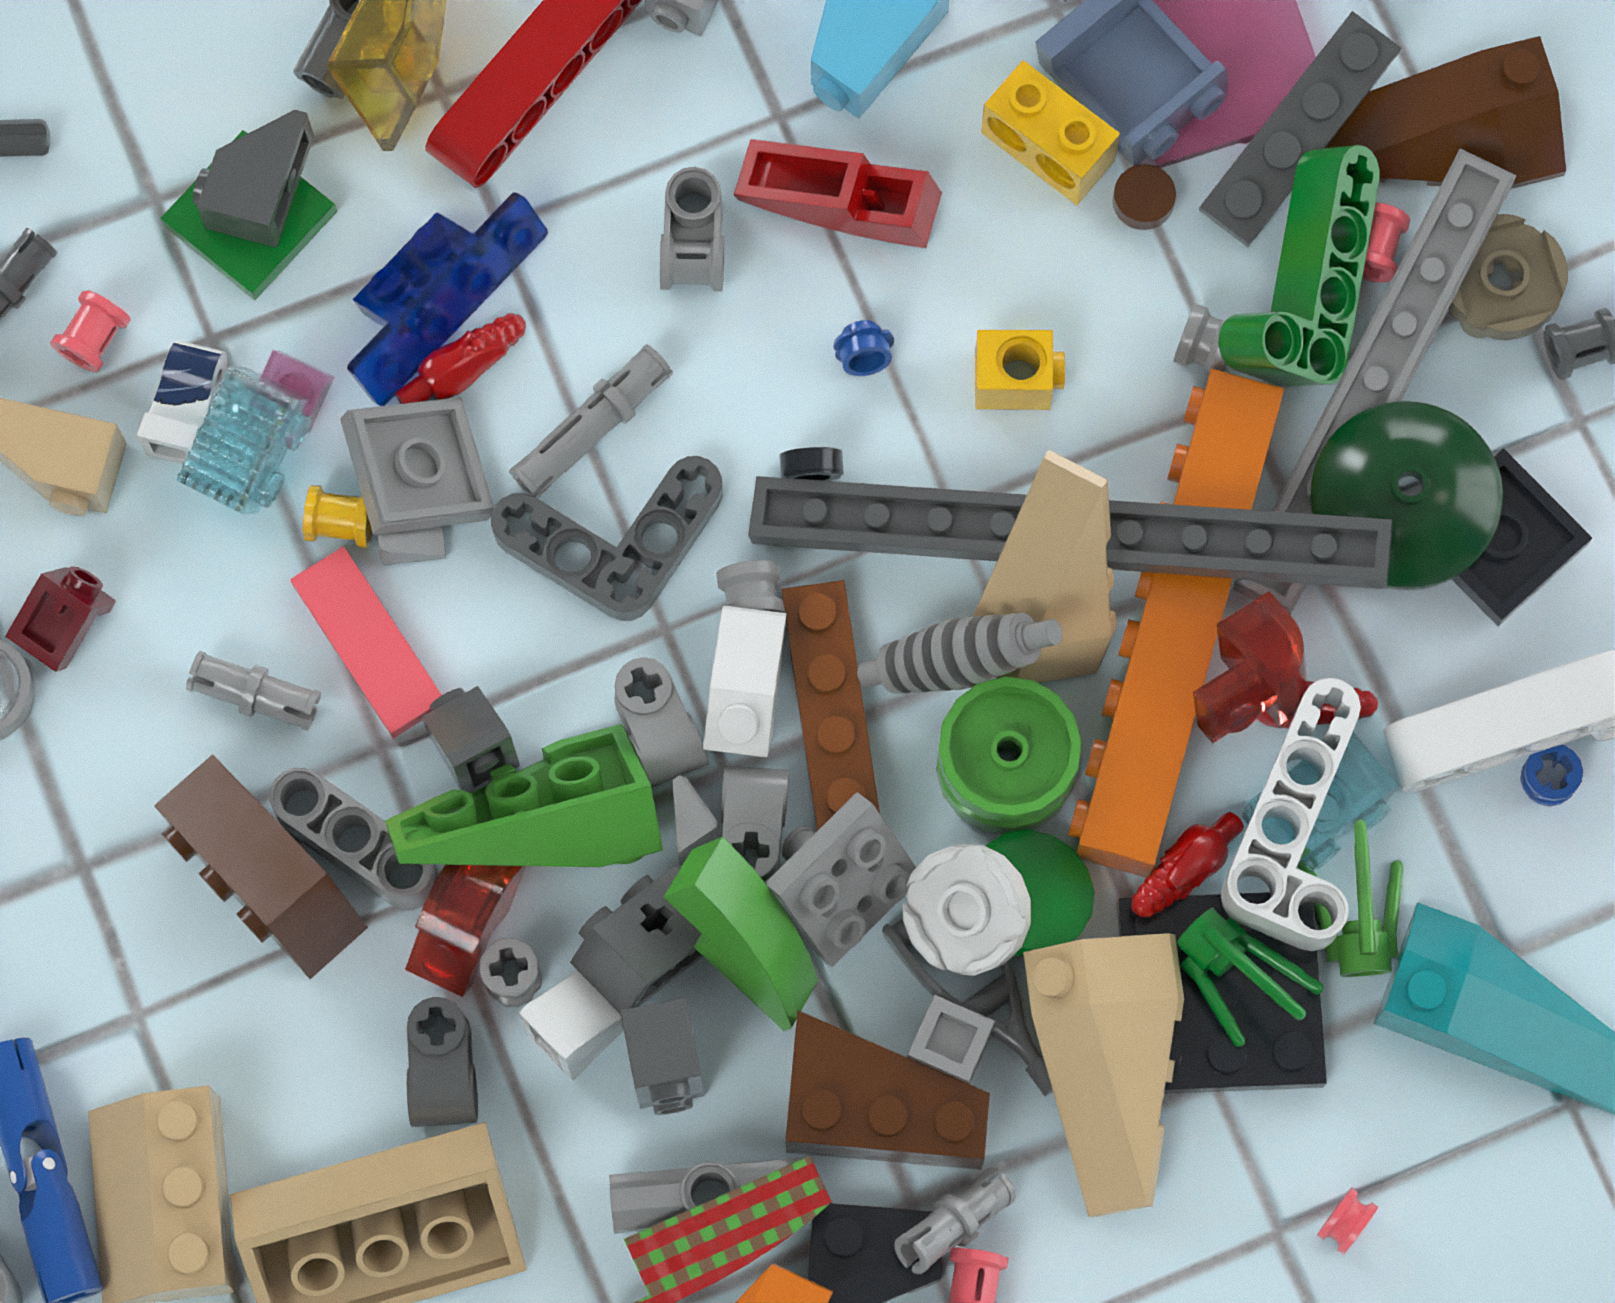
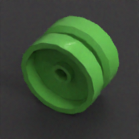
M1005 676L976 684L955 700L942 722L936 772L943 797L959 818L983 832L1004 834L1026 829H1038L1061 811L1075 784L1082 741L1074 714L1057 693L1034 680ZM1001 750L1014 751L1013 760L1015 761L1001 759L999 752Z

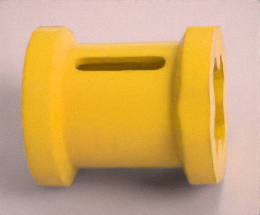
M310 485L303 514L304 541L314 542L318 536L354 540L357 547L368 548L373 532L362 495L358 497L326 493L323 491L322 486Z

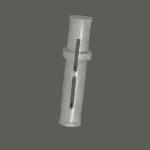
M647 344L644 345L608 381L603 378L599 380L592 388L594 393L585 403L544 438L533 451L509 470V473L513 476L512 478L528 495L534 496L537 499L540 498L552 483L564 472L566 473L604 435L620 422L627 424L636 415L634 409L655 388H658L667 378L669 379L673 375V371L668 363L655 349Z

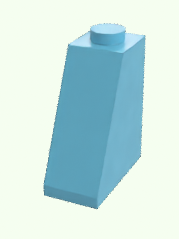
M826 0L811 57V85H813V91L816 96L831 109L840 112L844 108L860 119L949 12V0Z

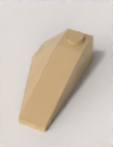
M1050 450L1047 451L1040 464L973 616L984 617L997 614L1026 613L1035 623L1055 619L1061 626L1062 640L1058 645L1041 648L1039 658L1035 663L1023 668H1017L1010 673L997 676L996 678L1007 676L1034 680L1037 683L1095 674L1103 661L1117 628L1116 612L1110 611L1109 592L1114 585L1113 569L1107 568L1106 544L1111 537L1108 480Z

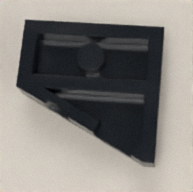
M830 1203L812 1219L808 1280L833 1291L828 1303H887L904 1294L913 1293L940 1282L942 1257L924 1273L915 1274L912 1272V1266L920 1259L918 1258L912 1265L906 1268L898 1258L894 1246L895 1240L899 1236L909 1231L915 1225H918L933 1211Z

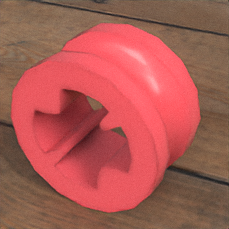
M1352 1187L1317 1233V1236L1323 1240L1327 1237L1335 1239L1338 1244L1337 1251L1343 1255L1379 1208L1373 1202L1368 1205L1360 1203L1357 1198L1358 1191Z

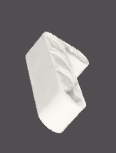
M1615 650L1595 654L1388 725L1384 728L1383 732L1402 791L1415 792L1431 788L1592 735L1599 741L1615 738Z
M1335 678L1319 679L1310 685L1304 693L1233 859L1221 892L1223 908L1232 919L1294 947L1308 951L1321 950L1330 945L1347 922L1349 911L1347 900L1339 888L1330 882L1296 868L1359 718L1361 706L1357 693L1351 685ZM1326 703L1336 709L1334 711V719L1321 741L1318 738L1311 737L1320 717V709ZM1297 759L1310 762L1318 771L1319 781L1312 785L1296 783L1289 776L1286 764ZM1274 817L1284 819L1293 828L1295 839L1288 844L1282 845L1271 842L1263 833L1262 822ZM1247 876L1260 878L1269 887L1270 899L1261 904L1247 902L1238 892L1237 881ZM1306 902L1321 904L1330 914L1331 926L1324 930L1310 929L1303 924L1299 917V906Z

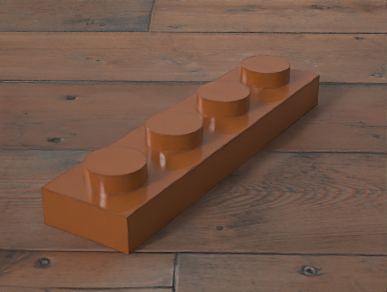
M840 580L783 588L782 600L785 613H787L786 628L816 830L818 831L856 792L870 801L880 814L862 692L857 676L858 666L845 581Z

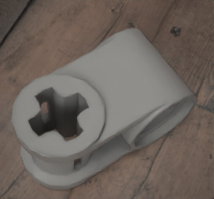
M699 167L683 168L673 174L667 182L664 234H661L660 290H670L673 284L711 285L713 291H723L724 235H722L723 211L721 190L715 176L706 169ZM694 193L704 195L710 201L706 209L697 213L685 212L678 206L683 197Z
M645 657L632 659L623 665L616 675L614 685L616 710L627 732V737L651 784V788L668 782L679 775L682 776L708 765V756L706 750H703V742L690 714L686 712L670 673L665 666L655 659ZM642 681L647 689L656 688L654 689V701L652 703L644 704L640 696L631 697L635 682Z
M725 766L721 803L722 836L743 858L745 849L753 848L758 850L759 859L754 870L766 882L780 867L782 827L786 825L789 770Z

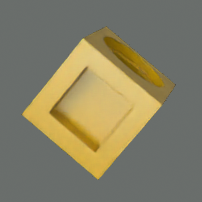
M977 330L975 345V409L1050 410L1053 389H1064L1065 353L1064 351H1053V330ZM1021 360L1031 364L1037 373L1031 378L1018 380L1010 377L1005 372L1004 367L1012 361Z

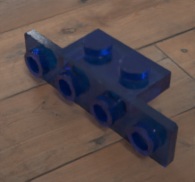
M513 192L474 233L436 212L352 299L365 316L383 327L347 365L349 373L372 402L379 406H385L395 396L394 392L402 388L416 374L422 361L431 352L440 348L546 238L548 229L524 196Z

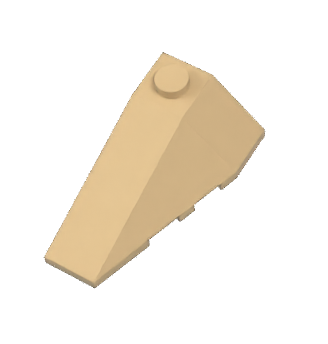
M1165 933L1080 939L1023 952L1032 1019L1088 1216L1099 1217L1152 1207L1165 1130L1160 1122L1165 1083H1172L1175 1061L1169 1060L1175 1021H1181L1184 1004L1175 934Z

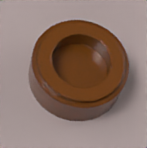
M1141 164L1128 168L1119 176L1115 184L1113 207L1116 215L1124 224L1134 229L1150 230L1159 227L1167 221L1174 208L1176 189L1173 180L1164 170L1153 165Z

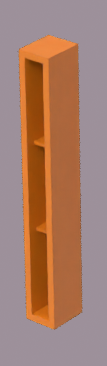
M1211 369L1205 389L1193 386L1183 422L1195 425L1189 447L1181 444L1176 445L1167 478L1169 481L1179 483L1173 505L1252 510L1285 388ZM1141 572L1134 597L1147 601L1141 622L1128 619L1118 656L1130 659L1125 680L1123 682L1111 678L1101 714L1102 716L1113 718L1108 741L1094 739L1085 776L1097 779L1091 802L1082 799L1077 800L1068 836L1080 839L1076 853L1081 860L1142 877L1150 876L1156 862L1233 578Z

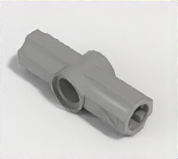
M803 1158L726 1165L707 1161L697 1164L692 1168L609 1175L614 1234L641 1232L696 1207L692 1201V1195L696 1186L703 1181L710 1179L718 1180L725 1184L729 1191H732Z

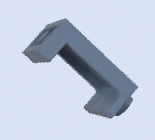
M1085 0L1035 41L1039 64L1066 93L1120 133L1118 150L1133 166L1138 165L1148 156L1152 160L1162 156L1177 141L1179 137L1178 131L1195 117L1198 120L1209 117L1221 106L1226 98L1225 92L1228 90L1227 69L1219 61L1211 64L1153 0Z

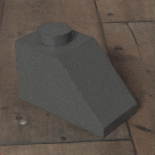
M293 110L216 150L210 169H201L193 191V204L197 205L206 229L277 248L314 138L306 112Z
M479 686L466 693L463 688H457L443 694L431 703L429 707L431 712L422 716L428 735L460 790L469 793L474 792L492 781L491 771L506 764H510L514 768L520 766L508 729Z

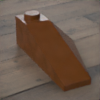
M1537 36L1481 50L1369 91L1326 148L1353 145L1367 147L1377 159L1380 170L1379 183H1385L1388 179L1427 181V186H1441L1459 149L1516 175L1511 189L1564 176L1566 173L1559 91L1541 37Z

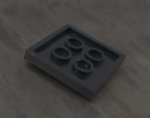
M1270 892L1239 893L1244 900L1253 904L1265 903L1270 899ZM1221 894L1188 895L1186 899L1182 900L1180 898L1174 901L1172 905L1165 907L1162 912L1155 913L1148 918L1140 917L1133 913L1131 909L1132 898H1119L1117 902L1119 937L1171 933L1175 934L1177 943L1188 927L1210 908H1214L1225 920L1230 918L1223 908ZM1314 902L1301 904L1298 908L1301 921L1310 929L1316 930ZM1238 923L1247 933L1319 981L1317 950L1299 949ZM1177 945L1180 966L1188 955ZM1248 950L1245 951L1244 955L1284 989L1306 1011L1305 1018L1297 1020L1283 1007H1280L1235 965L1220 977H1217L1209 970L1207 974L1245 1037V1044L1237 1047L1232 1043L1225 1029L1221 1026L1196 982L1180 967L1184 1004L1181 1021H1175L1169 1060L1175 1061L1172 1083H1165L1164 1094L1324 1088L1327 1084L1320 994L1312 993Z

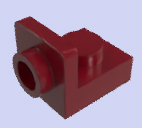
M64 567L41 573L5 637L53 671H61L69 665L96 616L110 613L116 600L101 590L103 584L96 576L79 567Z

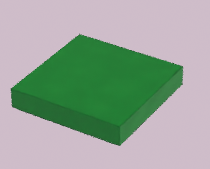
M242 130L234 140L248 133ZM300 177L277 248L206 229L197 205L193 204L195 180L160 219L166 229L253 300H256L337 213L335 203L304 178Z

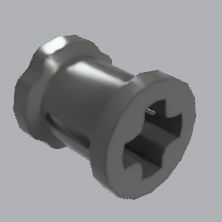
M1608 309L1596 310L1594 318L1562 328L1556 323L1545 326L1543 336L1546 352L1552 369L1559 379L1571 377L1574 369L1606 360L1611 365L1615 364V319Z

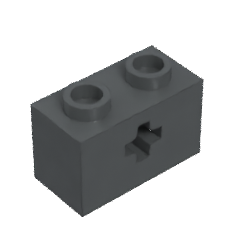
M676 865L655 881L649 875L642 877L622 897L620 901L622 905L612 912L607 906L602 907L579 930L578 934L584 941L570 963L619 1013L620 1010L639 1007L703 957L694 948L701 932L663 898L680 870Z
M686 997L620 1010L634 1087L640 1109L653 1106L655 1115H667L691 1109L693 1107L692 1098L704 1096V1090Z

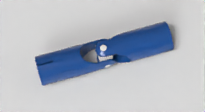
M16 1038L0 1042V1148L12 1187L17 1191L20 1200L21 1224L44 1303H74L102 1291V1282L73 1187L67 1179V1164L33 1042L30 1038ZM22 1137L34 1140L42 1150L38 1151L34 1156L22 1160L20 1153Z

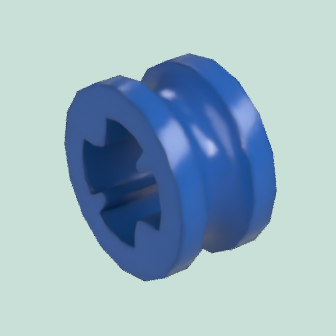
M1562 744L1531 754L1521 770L1520 780L1522 788L1530 799L1540 805H1560L1570 799L1581 784L1583 767L1576 753ZM1544 760H1552V768H1555L1559 763L1566 770L1567 774L1560 781L1561 789H1551V781L1546 786H1543L1536 776L1544 767Z

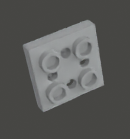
M856 792L816 833L810 827L802 826L796 828L788 835L782 846V856L787 862L765 884L774 893L791 921L817 956L833 967L851 948L860 942L862 937L896 903L906 896L910 887L906 886L916 866L875 806Z

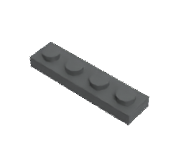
M1352 11L1199 207V211L1246 247H1249L1292 192L1299 159L1305 152L1327 147L1398 56L1402 48Z

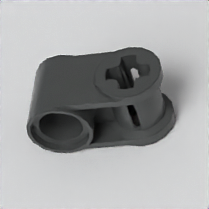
M431 997L424 999L414 1006L408 1016L409 1068L407 1069L406 1086L408 1115L411 1127L478 1122V1090L472 1055V1031L468 1019L457 1004L447 998ZM443 1015L451 1026H455V1031L445 1033L443 1038L444 1044L436 1046L431 1037L423 1034L424 1029L434 1027L435 1016Z

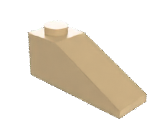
M0 398V462L42 497L50 500L49 505L60 512L75 516H85L87 509L107 513L127 445L117 424Z

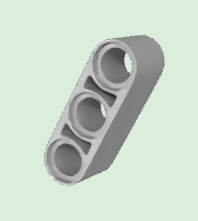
M292 768L284 771L275 779L270 789L269 801L280 824L289 834L394 907L401 910H415L425 906L433 898L438 882L433 864H418L423 868V874L420 881L411 888L398 889L389 883L390 875L393 869L399 865L391 843L385 820L322 776L307 768ZM302 790H310L318 794L317 805L309 814L294 816L286 812L287 803L295 793ZM353 826H362L369 829L370 839L363 849L357 852H345L338 848V840L346 829Z

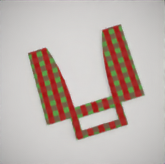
M811 1156L805 1157L625 1238L626 1246L649 1296L633 1303H678L679 1300L718 1282L753 1262L811 1221L832 1203Z

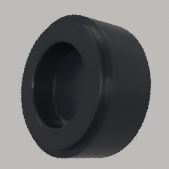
M799 448L782 452L779 455L781 478L832 481L839 479L844 474L842 450L837 448Z

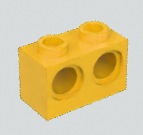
M1024 60L1012 71L983 107L981 133L1075 205L1081 202L1116 160L1120 133Z

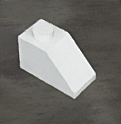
M731 606L722 607L709 689L703 750L768 757L774 732L787 613Z
M578 971L529 1002L519 1012L527 1035L572 1080L587 1068L624 1031L621 1014Z

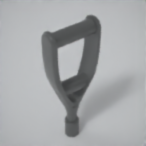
M903 918L892 926L887 923L883 926L882 933L889 945L911 974L932 996L937 995L984 1017L989 1016L1009 1002V1020L1006 1022L995 1021L991 1035L1004 1042L1028 1065L1025 1069L1044 1096L1053 1092L1044 1058L1035 1047L1025 1023L1020 993L1010 960L1000 966L1002 975L964 1002H960L944 990L907 949V946L911 944V940Z

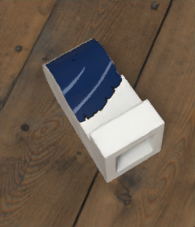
M175 340L172 343L165 358L161 380L149 413L144 412L136 435L146 455L198 468L201 467L221 402L219 398L226 376L228 360L225 351L180 340Z

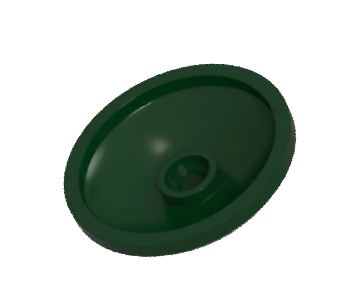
M1399 401L1380 404L1366 409L1347 420L1334 432L1317 459L1310 486V504L1312 514L1391 519L1393 529L1387 588L1418 590L1445 583L1466 571L1478 560L1491 542L1497 529L1503 504V489L1499 468L1494 455L1481 435L1462 418L1443 408L1421 402ZM1406 476L1414 477L1421 483L1422 491L1414 496L1405 495L1399 489L1398 481Z

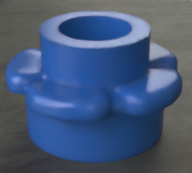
M860 320L847 325L843 329L842 334L835 339L833 348L836 351L835 357L842 362L844 371L850 375L868 376L885 369L892 360L890 348L894 344V337L889 330H882L873 321Z

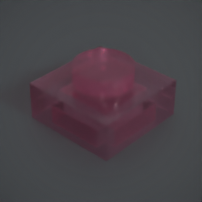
M272 350L247 407L301 433H310L335 376L285 352Z

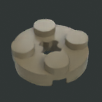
M1497 214L1448 309L1460 322L1463 331L1469 336L1475 338L1489 337L1496 340L1518 339L1538 331L1554 317L1568 282V268L1560 245L1548 232L1543 230L1541 234L1534 227L1524 224L1526 220L1524 218L1510 214ZM1503 264L1506 272L1518 273L1520 279L1513 282L1511 290H1501L1499 286H1493L1488 278L1494 273V265Z

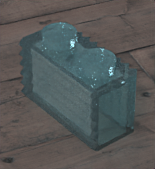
M229 366L225 371L224 379L219 384V390L214 395V401L209 406V411L204 417L203 424L198 429V435L193 440V446L182 465V470L177 475V481L241 514L258 513L261 506L265 508L270 507L277 498L284 482V474L278 472V469L287 450L295 451L308 432L311 418L304 413L310 399L254 372L252 369Z

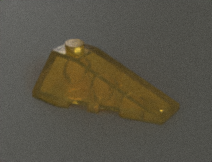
M360 0L326 65L383 151H393L439 62L446 0Z

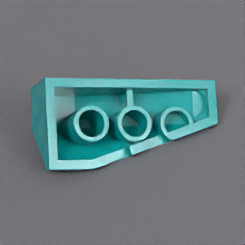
M1417 902L1373 1024L1615 1115V1032L1481 926Z

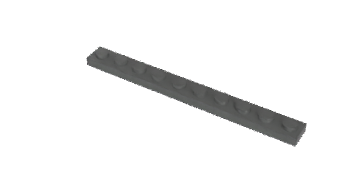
M756 476L748 537L752 544L998 561L1027 495ZM1109 500L1111 537L1106 544L1107 568L1113 570L1387 589L1393 529L1391 519Z

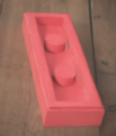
M341 547L291 578L290 581L392 739L421 722L422 716L431 712L429 708L431 703L442 696V694L345 547Z

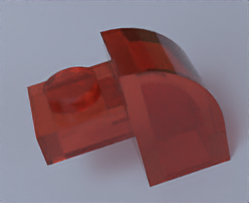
M1268 591L1216 624L1221 660L1229 669L1193 691L1197 725L1212 744L1229 733H1238L1245 730L1264 711L1281 728L1294 717L1297 707L1307 691V671L1301 631L1292 616Z
M444 865L417 919L415 928L419 929L405 970L463 997L472 987L480 965V959L486 949L491 933L509 913L526 866Z

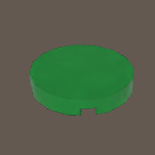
M1029 829L1004 833L986 845V847L1004 855L1022 875L1031 899V925L1022 947L1014 955L1024 957L1023 952L1075 941L1092 917L1095 891L1088 868L1074 849L1053 835Z

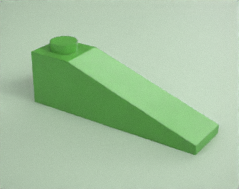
M622 724L561 739L541 748L543 760L517 772L510 764L491 771L492 781L487 786L469 793L464 790L453 789L385 820L399 864L604 867L611 864L634 863L645 855L663 851L651 784Z

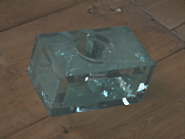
M1352 732L1327 793L1337 802L1339 815L1333 819L1317 817L1296 867L1297 869H1300L1305 864L1312 873L1318 870L1341 851L1342 848L1336 841L1354 827L1355 821L1359 819L1364 820L1368 831L1392 811L1386 802L1390 800L1398 785L1354 732ZM1302 760L1288 771L1291 779L1301 785H1312L1319 781L1317 769L1306 760ZM1261 793L1251 799L1244 809L1241 817L1247 824H1249ZM1268 818L1261 824L1264 835L1273 843L1288 844L1295 839L1293 828L1284 819Z

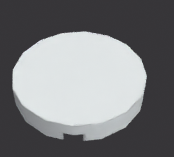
M957 844L928 855L912 871L906 886L910 887L907 892V902L903 903V922L912 945L928 963L941 970L948 969L954 973H962L959 975L975 976L1004 965L1022 947L1031 925V899L1022 875L1004 855L984 845Z

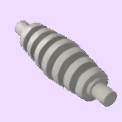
M1026 613L952 618L924 628L919 632L904 636L900 640L883 645L877 654L876 660L859 664L857 676L862 686L868 688L882 684L886 690L893 694L971 688L976 684L987 682L997 676L1010 673L1017 668H1023L1035 663L1039 658L1041 648L1058 645L1061 642L1062 629L1055 619L1035 623Z

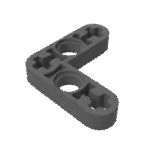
M687 456L678 460L669 469L617 547L536 497L526 493H513L503 497L492 511L491 528L497 544L506 553L608 616L620 621H633L642 617L652 607L719 507L723 497L722 476L715 464L701 456ZM699 475L706 477L705 487L709 494L706 497L698 493L692 496L685 506V517L693 520L690 524H687L674 511L684 496L683 484L680 481L685 478L693 482ZM668 502L674 510L662 507V505ZM525 512L531 513L532 527L545 537H548L551 526L558 528L548 537L542 555L535 553L540 549L538 539L526 531L521 530L515 537L509 536L510 529L506 521L509 515L514 518H520ZM656 523L668 524L678 534L677 544L671 551L666 553H653L643 545L642 536L645 530ZM568 542L584 544L591 553L588 565L578 572L561 570L555 563V554L563 544ZM630 553H634L637 559L645 566L659 571L656 575H652L644 567L636 581L637 592L641 596L637 600L626 596L619 603L614 601L615 591L611 583L614 580L620 583H625L629 580L636 566L635 560L627 557Z

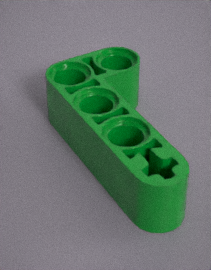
M1353 145L1312 149L1305 152L1299 159L1295 171L1271 311L1232 315L1222 324L1219 332L1218 347L1221 357L1226 365L1232 369L1279 386L1331 385L1337 382L1344 374L1348 362L1379 186L1380 170L1373 152L1367 147Z

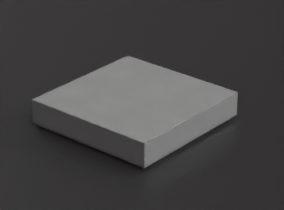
M461 397L347 410L340 418L373 535L487 521L491 517L494 506Z

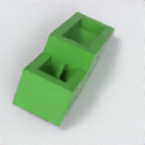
M723 836L692 849L663 898L701 932L694 948L783 1031L791 1029L797 1020V1010L802 1011L818 982L810 955L795 925L774 893L753 867Z

